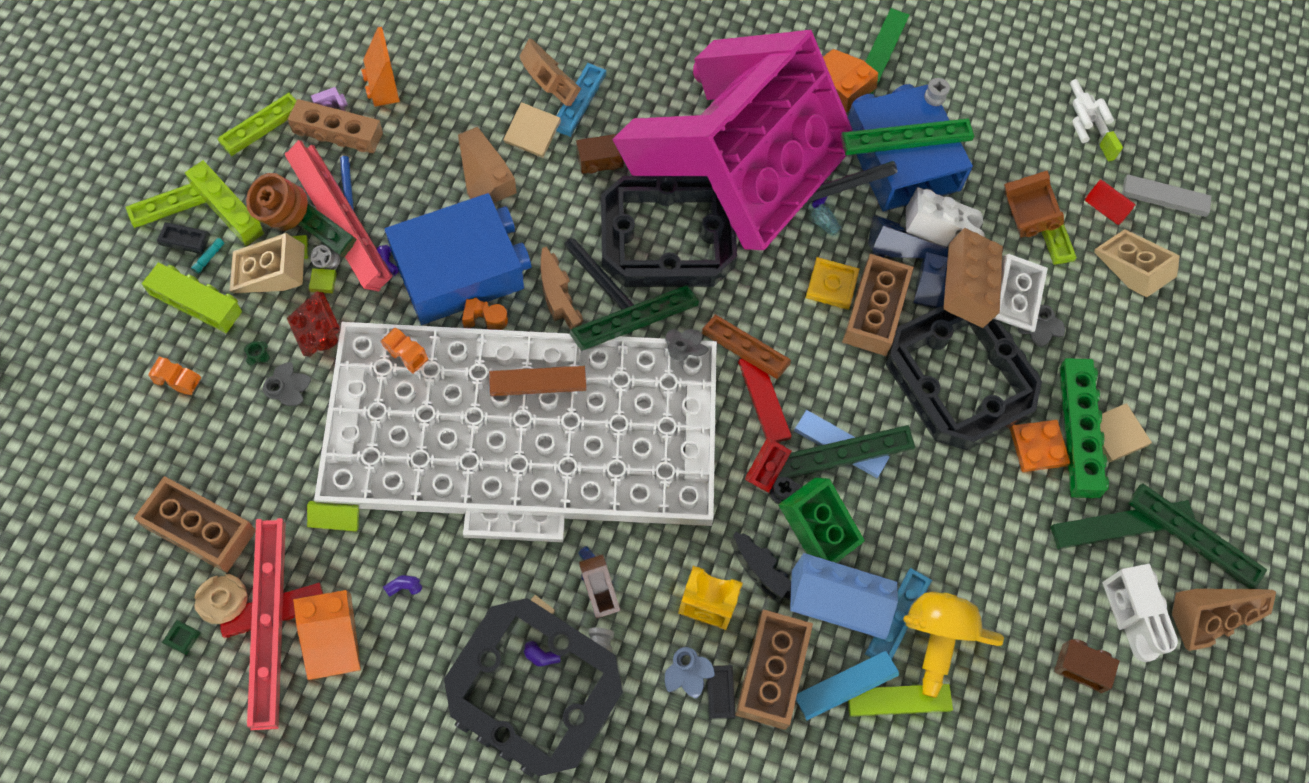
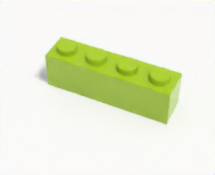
M204 160L184 172L192 188L246 247L264 235L259 220L250 215L247 207Z
M158 262L142 282L149 295L224 333L229 331L242 313L238 300L230 294L223 295L210 284L205 286L194 276L181 274L172 265L165 266Z

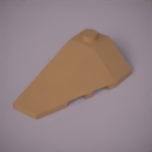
M475 127L459 134L458 139L469 198L472 199L489 193L493 203H496L516 194V183L513 174L480 129Z
M1192 589L1176 592L1172 616L1185 648L1188 651L1210 647L1216 644L1215 639L1222 635L1229 637L1234 634L1235 628L1243 624L1249 626L1272 614L1276 591L1273 589Z

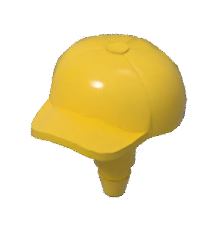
M924 593L914 601L908 615L903 618L906 623L905 626L930 633L922 667L925 669L922 694L937 698L940 692L944 675L949 673L956 639L978 641L995 646L1003 645L1004 641L1002 634L982 628L981 616L976 605L966 599L948 593Z

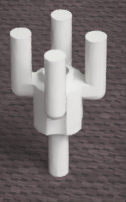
M1077 79L1072 80L1070 85L1076 96L1072 103L1078 115L1072 122L1081 142L1086 143L1089 141L1090 138L1085 129H1090L1093 126L1092 122H1095L1102 138H1104L1106 133L1109 132L1106 124H1111L1114 121L1105 100L1100 98L1095 101L1093 95L1083 92Z

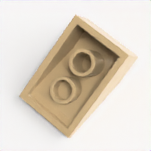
M1126 229L1095 249L1096 255L1129 289L1145 297L1150 296L1175 279L1178 274L1180 255Z
M284 233L233 251L230 292L285 291L301 286L303 283L305 245L289 234Z

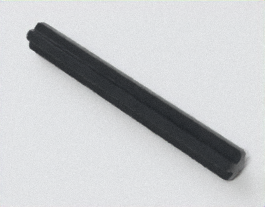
M894 161L824 183L806 203L894 175L898 172L897 165Z
M569 238L564 243L565 248L621 310L634 305L576 239Z

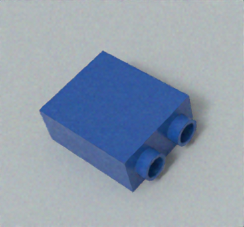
M905 84L895 89L891 94L875 97L873 94H865L852 103L848 115L853 131L949 121V118L942 105L932 106L926 102L924 95L928 84L915 88L912 84ZM961 142L856 154L863 170L894 161L897 165L898 172L896 174L869 182L882 212L908 205L917 187L924 190L929 189L940 196L959 192L962 190L973 168Z
M489 193L384 228L392 251L391 253L397 267H399L400 275L421 326L464 311L466 299L477 298L482 302H489L523 290L522 271L532 268L524 244L521 242L512 246L507 235L515 232L514 223L508 208L504 206L496 209Z

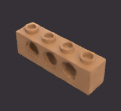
M297 99L288 117L291 130L296 135L312 137L321 142L335 143L340 147L354 148L360 152L374 154L383 134L380 120Z

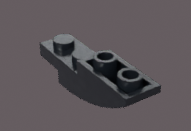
M736 531L731 544L748 576L776 603L779 604L783 597L791 601L790 577L782 570L778 569L776 571L773 569L777 562L774 554L767 548L763 547L761 549L750 536Z

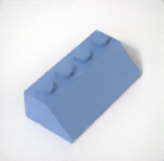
M803 553L792 570L790 611L878 638H887L898 603L897 582Z

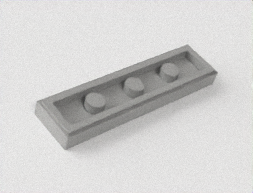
M1127 174L1124 178L1122 195L1125 197L1204 217H1207L1210 213L1211 195Z

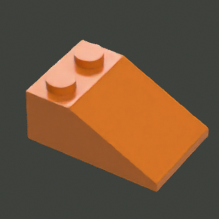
M378 27L363 59L365 69H361L364 82L368 81L369 83L368 86H365L368 99L372 98L374 107L400 102L383 29Z
M832 49L823 56L846 113L851 109L852 103L857 98L870 94L877 88L878 72L864 60Z
M343 590L293 599L296 626L307 680L361 671L351 593Z

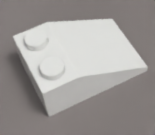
M1011 254L1002 256L1000 313L993 319L1035 332L1048 268Z

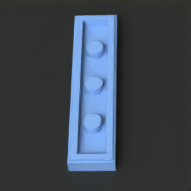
M808 410L805 411L794 432L819 446L855 438ZM889 456L862 461L852 465L878 478Z

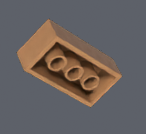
M964 228L949 243L944 310L982 328L1000 313L1003 246L967 228Z
M869 255L842 343L884 356L887 355L895 336L913 271L912 266L876 255Z
M165 476L133 518L148 531L225 573L229 572L256 532L249 521Z
M762 610L735 716L784 730L790 726L813 623Z

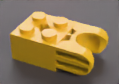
M692 566L678 614L726 630L737 604L743 582L734 579H717L708 575L705 569Z

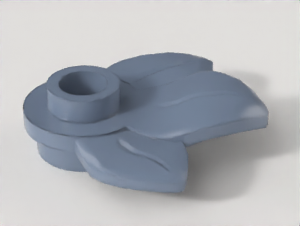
M682 647L678 649L673 656V664L665 672L667 691L673 692L682 687L688 695L697 699L703 691L704 679L715 676L713 665L707 658L699 657L692 648ZM685 656H689L691 659L688 665H683L682 663Z

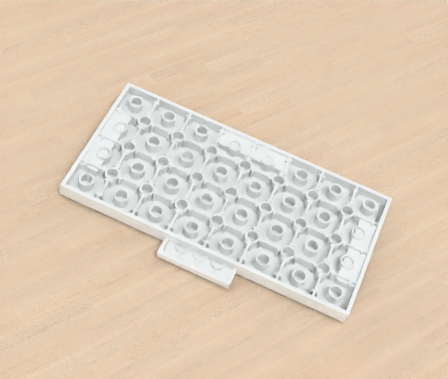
M342 322L314 501L317 503L359 505V509L465 514L464 538L563 542L565 519L712 526L714 509L717 341H701L700 344L709 348L705 355L698 357L688 355L687 359L679 361L670 357L668 343L665 339L619 336L581 351L570 334ZM393 328L399 329L407 337L409 336L411 341H416L425 349L428 360L414 374L405 367L400 356L396 359L392 357L380 342ZM585 366L586 391L490 396L489 371Z

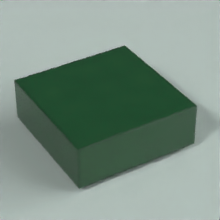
M176 619L162 643L187 656L201 632Z

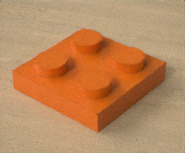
M1058 420L1012 425L1010 428L1022 472L1066 467L1070 464Z

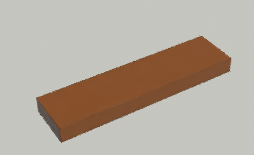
M716 314L702 328L703 335L713 341H717L721 346L777 380L791 364V359Z
M585 366L489 371L490 396L586 391Z

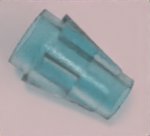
M821 204L810 214L813 218L812 222L832 237L842 229L829 206L826 207L824 204Z

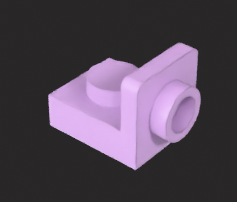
M336 87L311 95V99L315 104L334 109L339 108L342 111H345V107L348 106L344 95H339Z

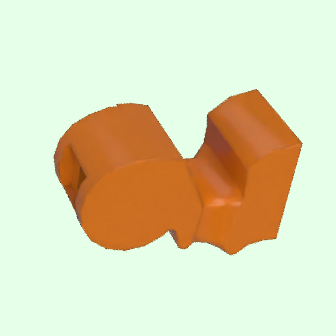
M477 298L466 299L462 317L464 328L470 329L474 327L478 317H482L485 320L486 327L489 330H502L507 326V311L504 306L494 304L489 307L488 302H482Z
M393 328L380 340L383 347L395 359L398 356L401 357L405 367L412 374L428 360L425 349L416 341H411L409 336L407 337L397 328Z
M160 356L148 374L154 384L163 385L166 381L174 390L187 395L193 394L201 380V376L196 372L182 368L178 363H171L169 359Z

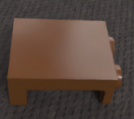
M1048 170L1004 184L1005 196L1020 238L1025 236L1033 237L1039 232L1055 230L1064 225V214L1059 209L1050 185Z

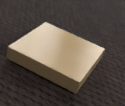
M521 102L503 140L507 144L544 158L561 119Z
M1127 403L1102 413L1100 429L1101 432H1104L1105 436L1102 449L1109 463L1145 448L1152 443Z

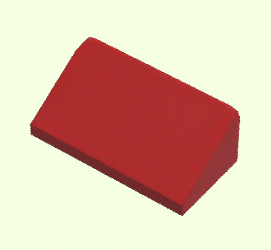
M1101 179L1085 198V202L1117 225H1120L1136 206L1135 203Z
M767 438L749 469L745 480L769 493L792 450Z

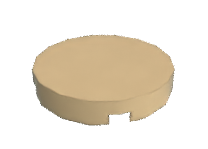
M224 574L225 576L211 577L201 584L194 597V607L204 621L211 624H222L233 620L242 612L246 606L248 594L245 585L238 577Z

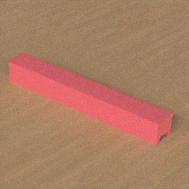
M298 140L284 155L316 209L357 239L345 258L363 288L379 292L393 275L315 146L310 145L306 148L303 142Z
M283 518L266 521L256 519L247 727L251 731L279 729L286 523Z

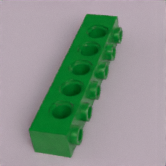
M1065 358L1059 367L1066 450L1070 460L1068 465L1071 498H1101L1109 489V478L1105 476L1107 457L1106 454H1103L1102 449L1105 441L1104 432H1101L1100 429L1102 411L1098 410V402L1100 400V390L1096 389L1098 370L1094 368L1093 359ZM1076 382L1082 383L1084 387L1079 386ZM1078 403L1084 404L1087 409L1080 407ZM1080 424L1087 426L1089 430H1084ZM1082 446L1088 447L1091 453L1086 452ZM1084 468L1090 469L1093 475L1086 473Z

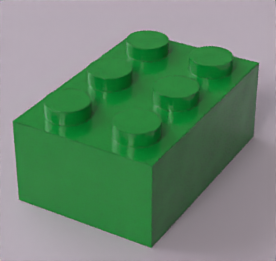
M815 477L778 504L806 554L838 563L865 542L830 478Z

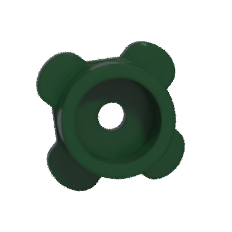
M254 341L245 346L244 351L247 355L246 362L248 365L253 366L258 362L266 363L269 361L270 356L267 354L268 344L266 342Z

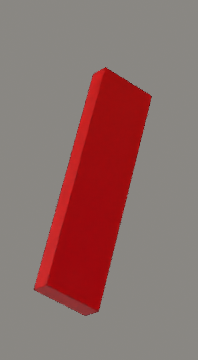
M743 358L739 359L738 364L765 438H770L778 443L790 440L792 436L769 374Z
M321 583L283 593L282 621L295 618L293 599L323 594ZM252 602L246 604L242 612L233 620L220 624L224 639L251 631Z

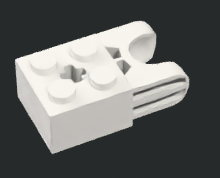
M917 187L906 206V232L945 247L964 228L985 237L984 232L979 229L983 224L982 213L977 209L958 203L950 197H943L929 189L924 190Z
M1150 564L1121 569L1102 582L1119 630H1125L1133 655L1137 660L1150 662L1158 658L1160 654L1169 653L1176 648L1178 640L1168 615L1167 602L1160 593L1157 585V575L1152 571Z

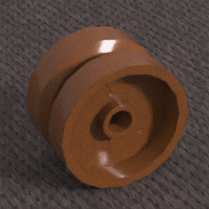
M267 173L257 178L248 190L246 198L247 210L252 217L281 231H287L298 225L306 214L308 205L307 195L303 188L277 173Z

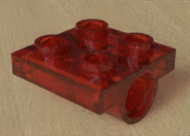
M316 291L287 317L303 356L311 357L316 351L331 349L338 343L336 334L341 329L324 292Z

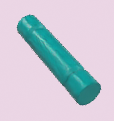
M216 238L191 269L199 274L225 243L220 238Z

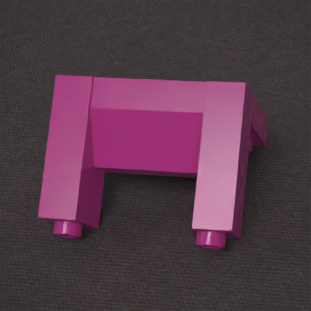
M812 30L713 40L694 59V77L697 82L702 84L706 99L714 100L701 115L633 118L612 139L631 175L708 176L712 188L717 194L743 248L765 250L847 156L842 145L841 134L842 132L853 131Z

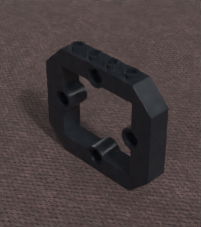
M622 176L601 194L602 268L622 286L683 287L688 285L689 287H714L735 268L737 261L736 232L732 228L730 220L717 194L714 192L708 176ZM623 203H658L662 206H671L674 203H709L710 214L706 215L702 220L700 235L704 242L712 244L713 260H681L677 254L671 252L663 254L659 260H625L624 244H628L634 239L635 221L632 216L624 214Z
M943 305L897 327L885 365L935 441L969 450L1009 430L1012 425H1018L1028 420L1036 411L1042 384L1039 373L1029 364L1025 353L1018 348L1010 332L1006 331L1001 321L992 319L982 328L944 310ZM969 325L988 352L989 362L994 367L1000 369L1016 395L1006 400L997 395H989L978 406L976 415L956 424L938 397L941 390L939 381L932 376H924L910 353L925 345L934 350L944 349L953 336L954 331ZM922 388L927 389L930 394L925 393ZM987 407L991 408L994 413L990 412Z
M528 598L491 606L444 678L450 717L456 720L454 725L465 733L471 730L477 734L476 740L484 746L490 748L493 745L499 749L498 755L511 763L514 759L522 765L520 770L532 778L535 774L543 776L579 767L625 694L619 663L615 654ZM519 618L549 637L548 647L554 654L567 657L574 653L603 672L584 705L571 704L564 710L563 722L568 731L553 755H550L519 734L518 728L514 723L498 720L468 699L485 672L490 674L497 673L503 668L505 656L500 648ZM561 636H567L569 640L568 647L564 650H558L556 647V641ZM488 653H494L496 656V662L491 667H487L484 663L485 656ZM575 710H581L584 714V720L580 725H574L571 721V714ZM502 727H507L510 731V737L506 742H501L498 738V732Z

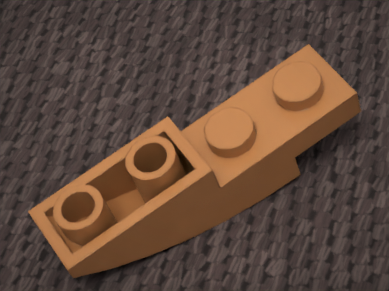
M529 38L519 56L524 67L547 93H553L565 106H571L581 88L557 67L559 63L533 39Z
M544 247L541 254V279L548 309L554 321L563 318L569 329L582 325L583 317L579 310H574L571 305L573 302L568 293L569 277L565 270H560L556 255L550 253L548 248Z

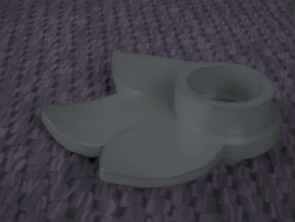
M1040 305L1035 332L1018 327V333L1031 334L1033 343L1038 347H1043L1049 343L1052 335L1063 337L1065 326L1061 320L1055 317V313L1050 306ZM1043 315V316H1045L1047 319H1043V318H1041V317H1039V316Z
M672 329L666 334L665 340L668 343V352L674 360H685L688 355L697 357L705 355L709 348L700 344L703 335L698 330L688 329L681 333L678 330Z
M291 362L284 363L274 370L273 376L265 380L263 392L267 398L278 399L283 405H300L304 402L300 393L308 388L311 378L305 374L294 373ZM274 387H280L278 390L272 391Z

